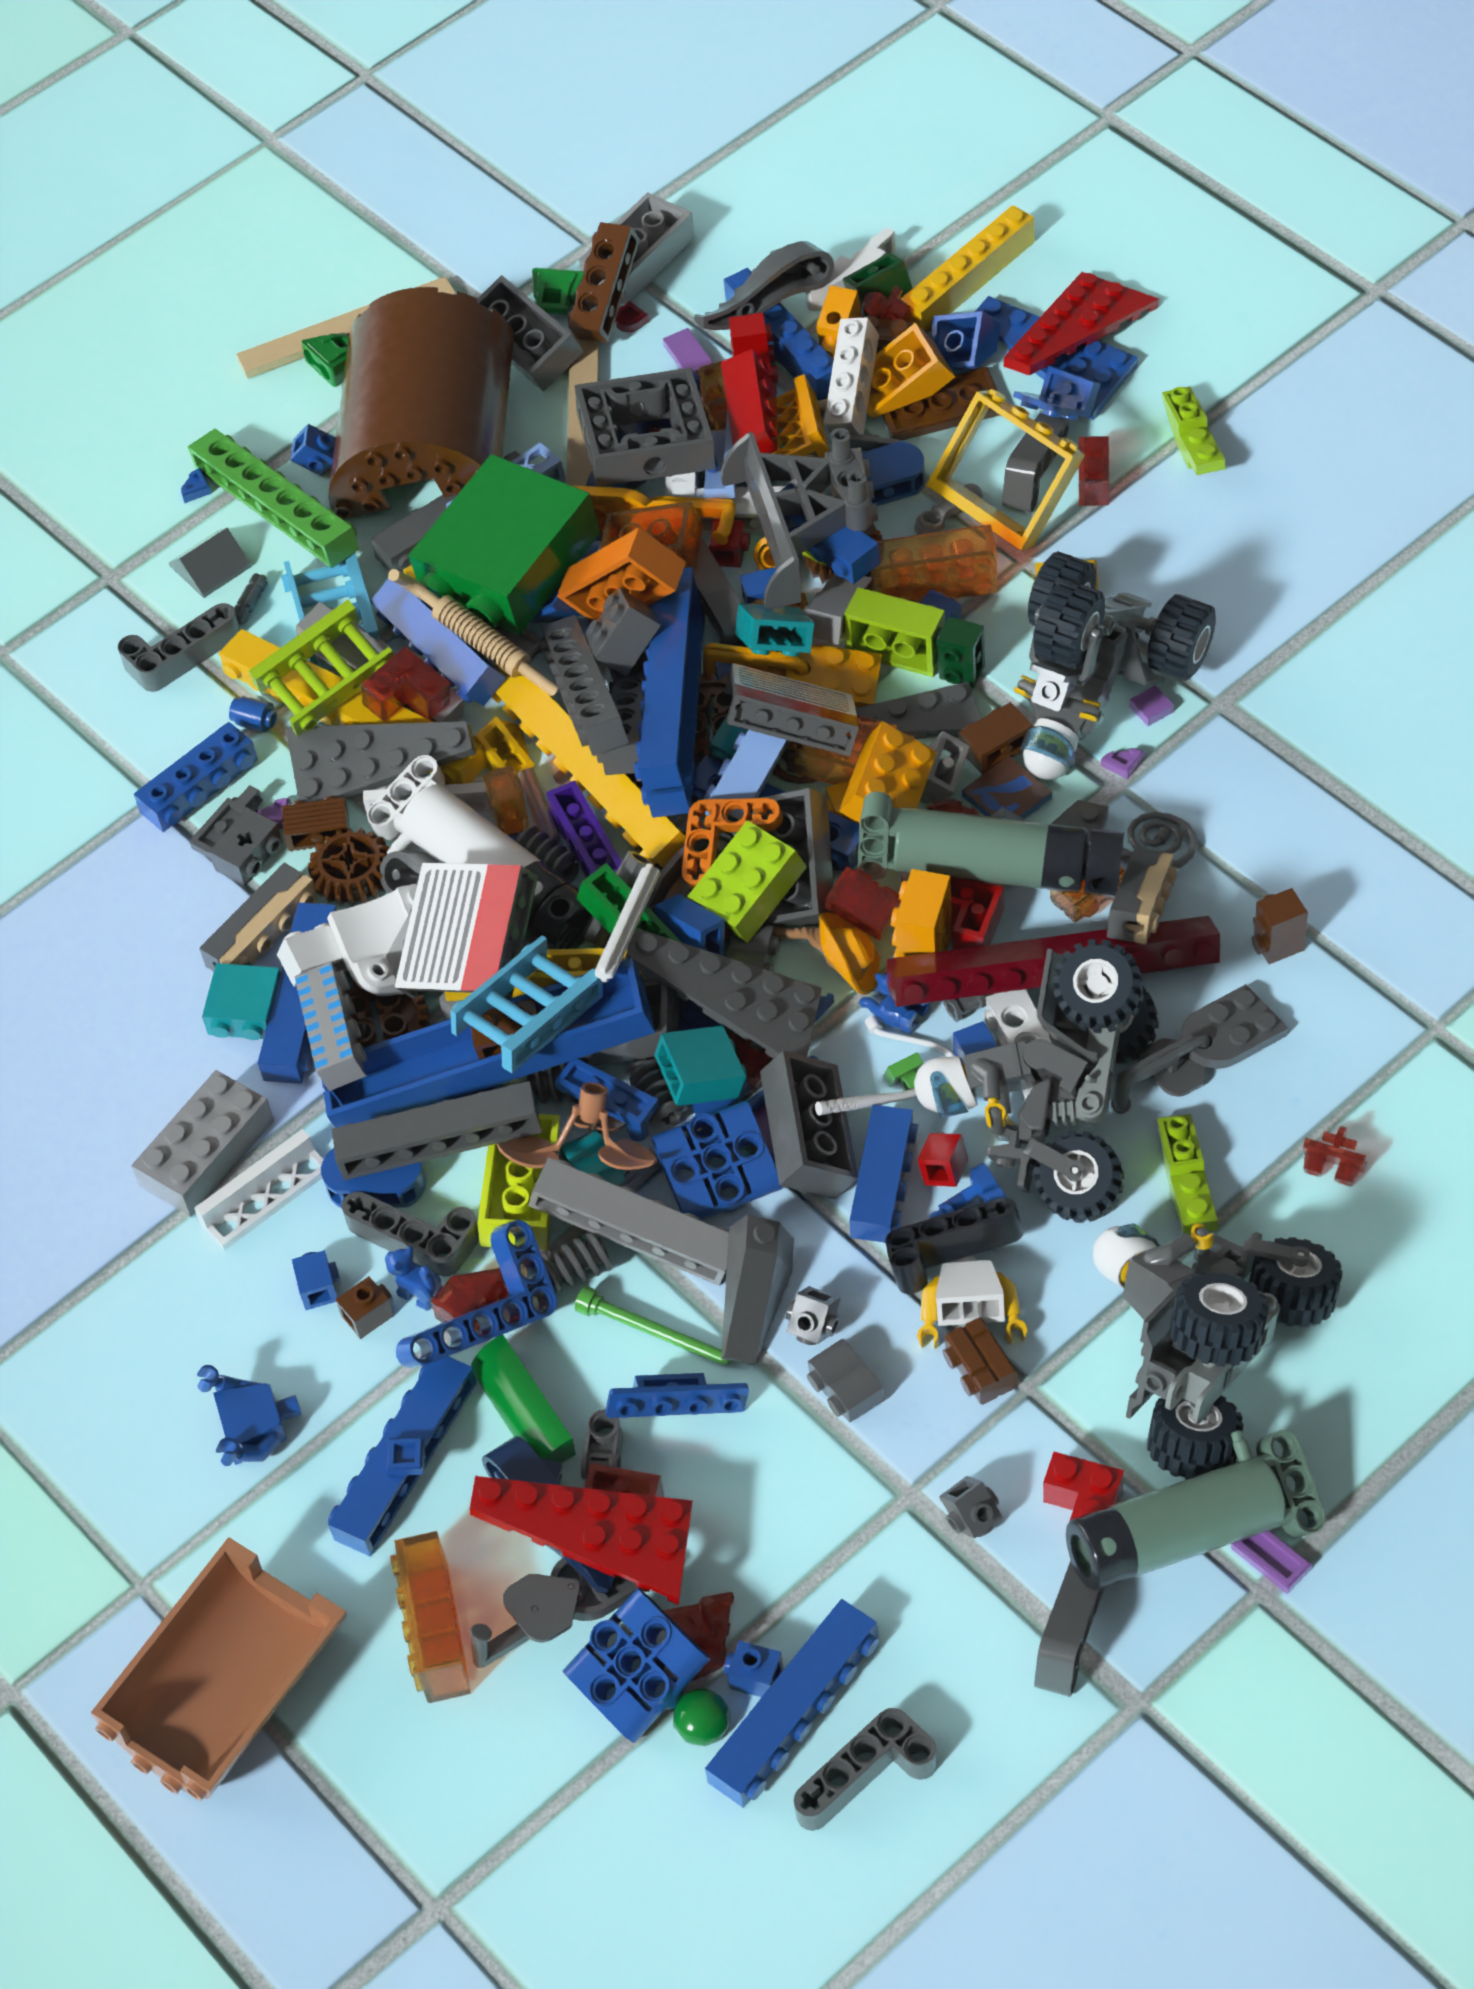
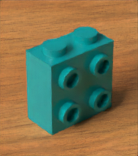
M738 604L735 634L745 645L752 649L753 653L768 655L770 651H782L783 655L793 657L800 656V652L811 653L814 622L801 609L790 606L766 609L765 605Z
M216 963L202 1013V1019L208 1035L218 1038L264 1039L280 976V969L278 967Z
M723 1025L661 1033L654 1056L676 1106L739 1097L742 1086L747 1079L746 1068L742 1063L740 1064L735 1053L734 1042L728 1037Z

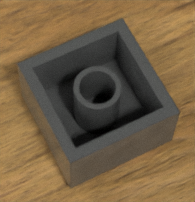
M619 588L615 595L611 594L606 599L603 605L604 611L599 619L593 620L586 631V641L597 660L627 676L660 627V623L648 604Z

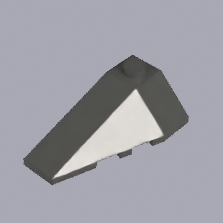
M748 1214L729 1227L721 1359L754 1365L757 1362L793 1268L794 1238L779 1221Z

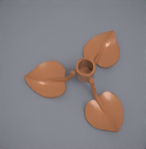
M595 1082L582 1084L579 1104L573 1105V1109L569 1114V1120L555 1144L551 1145L547 1140L536 1136L513 1138L497 1145L498 1150L510 1161L528 1168H543L548 1157L559 1160V1156L555 1152L561 1149L574 1125L580 1128L595 1129L603 1132L606 1146L599 1149L598 1156L603 1163L612 1168L636 1170L650 1167L657 1163L656 1157L643 1145L628 1139L614 1142L610 1138L609 1132L623 1129L625 1123L608 1115V1111L605 1110L608 1088Z

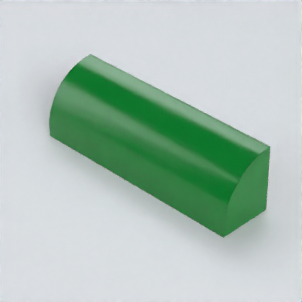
M605 863L582 881L576 899L611 935L631 893V888ZM646 905L636 928L681 942Z
M500 1335L487 1343L476 1354L471 1366L473 1367L477 1382L512 1435L523 1438L541 1458L563 1463L575 1456L576 1452L572 1437L504 1335Z

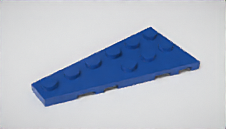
M987 296L975 311H983L1001 324L999 340L1008 346V351L1013 348L1040 318L1037 315L990 296ZM1097 340L1089 345L1080 344L1076 347V352L1070 355L1061 354L1055 358V363L1049 366L1057 367L1101 383L1090 417L1091 420H1094L1137 367L1138 357ZM1048 366L1036 372L1043 380L1045 379Z

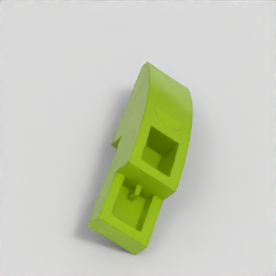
M1176 387L1162 392L1166 414L1187 468H1193L1196 476L1224 470L1225 458L1208 429L1207 416L1191 387Z
M1185 1114L1157 1118L1172 1201L1177 1220H1180L1183 1234H1191L1192 1226L1197 1223L1203 1224L1207 1231L1218 1230V1219L1204 1172V1159L1192 1115Z

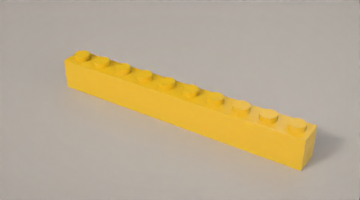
M240 629L219 652L223 665L222 669L231 679H239L247 683L252 689L258 691L253 685L249 670L276 652L280 647ZM306 661L329 690L344 679ZM292 670L282 677L281 681L304 708L319 698L297 670ZM267 688L263 691L271 695L278 702H283L272 688ZM365 688L320 720L327 726L433 722ZM474 741L477 754L439 766L447 785L472 783L487 766L481 744Z
M493 664L507 678L496 690L492 698L498 704L501 701L505 703L502 709L514 721L518 718L522 721L518 726L531 739L535 735L539 740L535 744L548 757L551 753L555 755L556 758L552 762L564 774L568 771L573 774L569 780H575L582 793L586 789L590 792L586 798L599 811L603 807L608 811L604 817L616 829L620 826L625 829L621 835L634 848L638 845L643 848L639 853L640 855L649 859L653 866L658 863L664 868L675 853L685 845V834L667 816L652 818L649 805L644 806L641 789L627 774L605 775L603 763H598L597 756H592L588 746H581L569 714L552 696L522 674L513 678L496 664Z

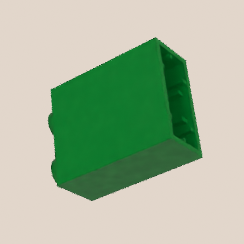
M490 454L410 552L408 557L417 581L426 586L439 598L450 595L493 629L498 626L520 636L562 583L567 569L581 559L601 532L588 492Z

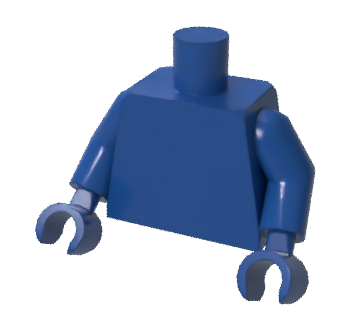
M212 1365L202 1366L197 1373L198 1377L206 1378L201 1379L197 1385L201 1392H209L213 1387L217 1391L213 1392L225 1438L219 1441L215 1451L216 1453H224L220 1460L224 1466H230L233 1462L237 1465L242 1462L265 1461L287 1439L282 1421L302 1415L296 1395L276 1401L270 1384H262L222 1374L219 1375L218 1370Z

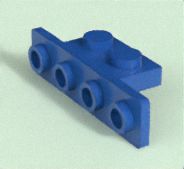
M704 1373L635 1375L632 1388H612L609 1390L605 1412L607 1418L743 1412L749 1394V1386L747 1383L707 1384Z

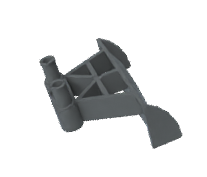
M837 428L831 432L832 450L828 458L760 453L753 432L747 433L737 441L726 455L721 469L722 485L747 483L777 568L765 589L764 605L766 609L801 602L798 555L845 526L853 531H863L872 524V502L866 485L867 476L861 471L856 456L850 449V434L845 428ZM770 480L790 481L793 489L774 492ZM831 485L835 498L822 494V492ZM802 513L805 523L789 533L784 517Z

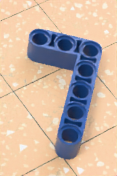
M516 1220L499 1225L491 1233V1246L510 1296L404 1337L397 1344L395 1351L396 1358L401 1365L407 1368H414L433 1363L554 1313L557 1308V1296L530 1225L525 1221ZM509 1231L515 1236L514 1245L509 1240ZM521 1264L527 1269L526 1278L521 1273ZM533 1297H536L539 1302L538 1310L533 1306ZM504 1308H506L510 1314L509 1322H507L504 1318ZM475 1319L480 1324V1334H478L474 1329L473 1324ZM445 1331H447L451 1337L450 1346H448L444 1341ZM415 1342L421 1348L420 1358L415 1355L413 1350Z

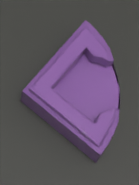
M1129 748V751L1116 753L1111 751L1101 758V766L1128 780L1145 759V751L1135 748Z
M290 798L277 799L274 801V804L263 810L260 809L257 813L276 822L279 829H283L282 805L291 804Z

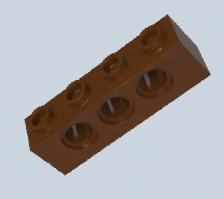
M600 222L597 232L592 237V249L589 258L584 263L583 279L576 289L574 308L568 315V328L577 339L609 343L640 242V238L631 226Z

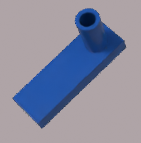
M579 1059L569 1061L555 1080L556 1089L579 1100L582 1084L595 1082L608 1088L605 1110L608 1111V1115L627 1124L629 1137L633 1141L645 1140L649 1134L648 1121L659 1107L658 1099Z

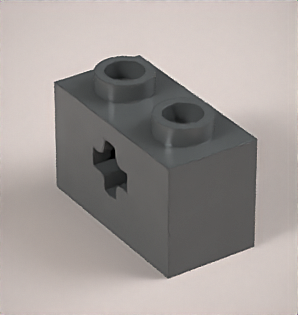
M247 808L209 851L215 871L245 886L252 877H255L260 872L263 864L270 856L277 853L283 843L278 824Z

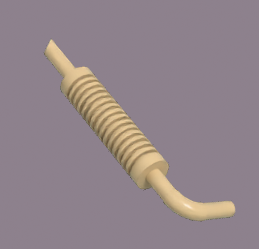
M396 569L389 571L388 578L391 581L397 583L433 608L432 617L446 626L447 629L451 630V632L455 633L475 650H478L479 653L483 654V656L487 657L511 677L516 678L522 674L550 696L556 694L558 686L529 665V654L521 650L505 636H502L501 633L470 612V610L466 609L450 595L439 598L411 576Z

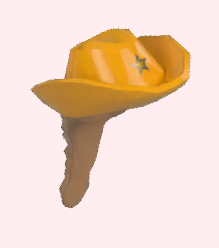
M824 912L819 915V927L795 929L781 926L774 927L775 936L780 937V941L809 940L813 947L819 949L824 954L827 964L837 971L855 992L862 995L870 994L877 984L875 974H879L880 956L871 937L855 922L839 914Z

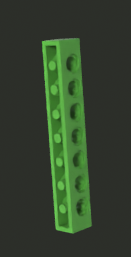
M214 428L187 446L196 469L201 468L205 476L330 568H333L359 550L356 540L357 531L351 522L343 521L333 509L325 508L315 496L307 495L297 483L292 484L280 471H274L262 458L257 459L253 456L247 447H241L235 443L230 435H224Z

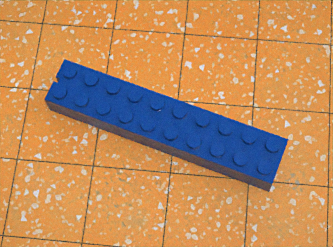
M692 567L683 569L675 592L649 605L658 619L660 627L645 648L648 661H644L646 680L642 681L644 700L640 701V712L643 720L638 721V732L641 741L636 742V752L639 761L634 762V772L636 780L642 781L641 794L644 806L649 805L652 818L689 813L691 807L705 613Z
M632 958L620 962L614 978L610 979L609 982H603V997L513 1074L502 1067V1053L479 1060L474 1049L470 1025L459 1035L455 1036L451 1033V1019L363 1048L367 1057V1061L363 1062L365 1077L331 1091L327 1089L322 1081V1087L326 1091L323 1094L327 1118L337 1128L349 1123H358L383 1115H391L416 1107H424L449 1099L461 1098L653 1034L655 1029L644 979ZM556 983L542 989L555 997L560 996L568 988L561 983ZM523 994L508 1000L514 1003L516 1001H526L533 998H531L527 994ZM535 1000L540 1013L546 1007Z

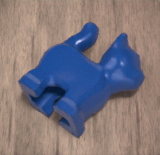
M887 972L883 974L876 973L877 987L875 991L887 997L881 1004L877 1003L873 998L862 997L859 1001L860 1006L869 1009L872 1014L880 1018L886 1025L900 1028L906 1033L912 1034L919 1023L914 1021L916 1015L924 1017L930 1009L931 1002L896 1007L887 988Z
M409 1246L407 1249L400 1248L396 1251H389L386 1254V1269L389 1273L395 1275V1282L398 1285L396 1290L397 1296L409 1300L412 1297L411 1294L418 1298L416 1306L425 1311L430 1310L436 1302L440 1301L445 1293L440 1276L431 1270L430 1266H422L413 1262L412 1246Z

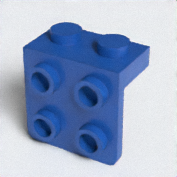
M1048 366L1040 394L1014 391L1013 397L1022 400L1021 406L1034 410L1038 408L1043 409V414L1054 418L1064 417L1077 421L1078 416L1091 417L1101 383L1057 367Z

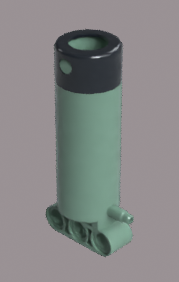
M1279 1430L1265 1435L1258 1441L1256 1446L1257 1456L1253 1457L1242 1431H1235L1231 1433V1437L1239 1462L1072 1518L1066 1525L1065 1537L1069 1557L1078 1577L1087 1588L1100 1590L1281 1526L1286 1533L1293 1537H1303L1320 1531L1325 1525V1511L1297 1436L1288 1430ZM1275 1440L1282 1446L1283 1453L1281 1457L1274 1451L1273 1443ZM1287 1475L1292 1477L1295 1482L1294 1492L1289 1490L1286 1485ZM1300 1510L1308 1518L1307 1527H1304L1299 1521Z

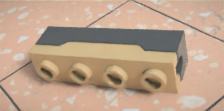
M1135 847L1110 907L1107 938L1129 942L1135 941V943L1146 945L1150 933L1157 932L1159 917L1162 918L1165 902H1168L1171 886L1174 887L1177 867H1172L1173 854Z
M284 862L199 947L205 967L214 972L216 963L252 966L263 954L268 953L273 944L292 928L298 902L315 903L318 899L313 879L303 875V873Z

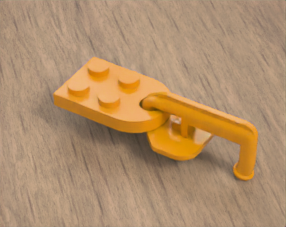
M573 486L590 494L599 529L603 531V537H623L640 527L663 545L680 546L692 540L693 531L690 517L720 518L719 526L716 531H713L712 538L716 543L726 545L736 514V504L729 499L676 496L648 498L638 491L627 488Z
M709 643L703 651V676L706 680H710L712 673L716 674L717 662L735 663L853 695L855 708L875 704L882 654L811 645V653L800 652V656L796 657L783 655L782 651H770L768 655L753 653L752 649L747 647Z

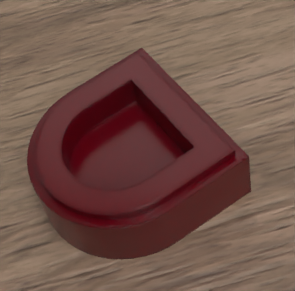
M629 301L619 308L615 324L622 332H634L649 323V315Z

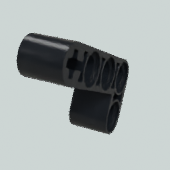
M1000 1198L897 1228L887 1234L885 1244L898 1289L904 1294H914L922 1291L928 1284L926 1268L1012 1244L1022 1238L1024 1229L1014 1200Z

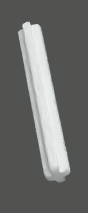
M646 864L641 869L598 962L595 976L601 978L602 982H609L610 979L614 978L657 883L660 871L654 868L653 864Z

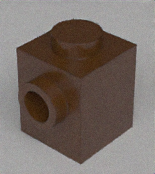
M370 1276L335 1299L341 1317L359 1339H362L394 1316L390 1304L393 1301L392 1295L382 1283L377 1286Z

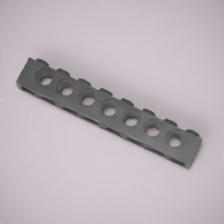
M572 615L541 626L544 638L539 639V642L581 746H588L592 756H596L629 744L620 715L576 616Z

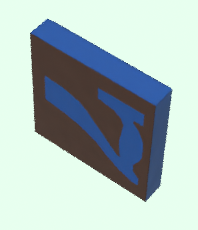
M1008 756L962 790V797L984 816H990L1003 807L1026 819L1052 799V791L1012 757Z

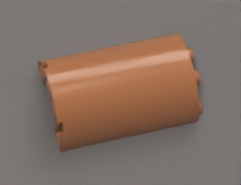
M228 1537L93 1708L91 1714L98 1723L95 1730L110 1742L115 1741L133 1757L130 1763L140 1772L148 1775L152 1771L161 1778L160 1783L170 1792L178 1794L182 1790L199 1801L209 1799L345 1620L347 1613L344 1609L317 1592L309 1600L262 1570L257 1554Z

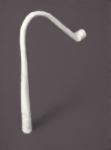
M870 1016L865 1020V1024L871 1034L930 1047L944 1053L947 1057L956 1056L951 1050L939 1043L884 1031L876 1016ZM915 1089L901 1092L860 1095L837 1100L816 1102L815 1111L820 1116L871 1107L873 1104L883 1105L898 1102L917 1095Z

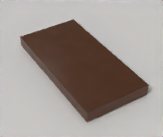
M988 367L957 374L954 379L934 395L885 413L882 417L891 439L902 441L957 427L976 392L990 389L997 390V387ZM989 407L983 420L1000 416V414Z

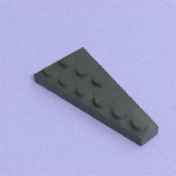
M466 721L316 726L311 731L303 732L298 737L293 732L292 727H285L298 800L306 802L322 800L327 796L345 797L347 799L362 794L364 790H373L388 785L414 759L422 755L433 757L438 765L442 766L477 754L472 729Z
M638 928L635 929L623 961L632 958L641 973L655 982L667 984L677 991L676 995L686 1002L690 999L702 1007V1012L744 1040L751 1039L765 1048V1053L773 1059L783 1050L807 1057L822 991L821 987Z

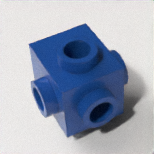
M308 423L293 439L290 461L321 476L328 467L332 468L336 437Z

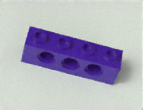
M571 781L547 791L549 811L554 823L569 849L576 853V861L585 877H589L605 863L616 873L622 861L576 781Z

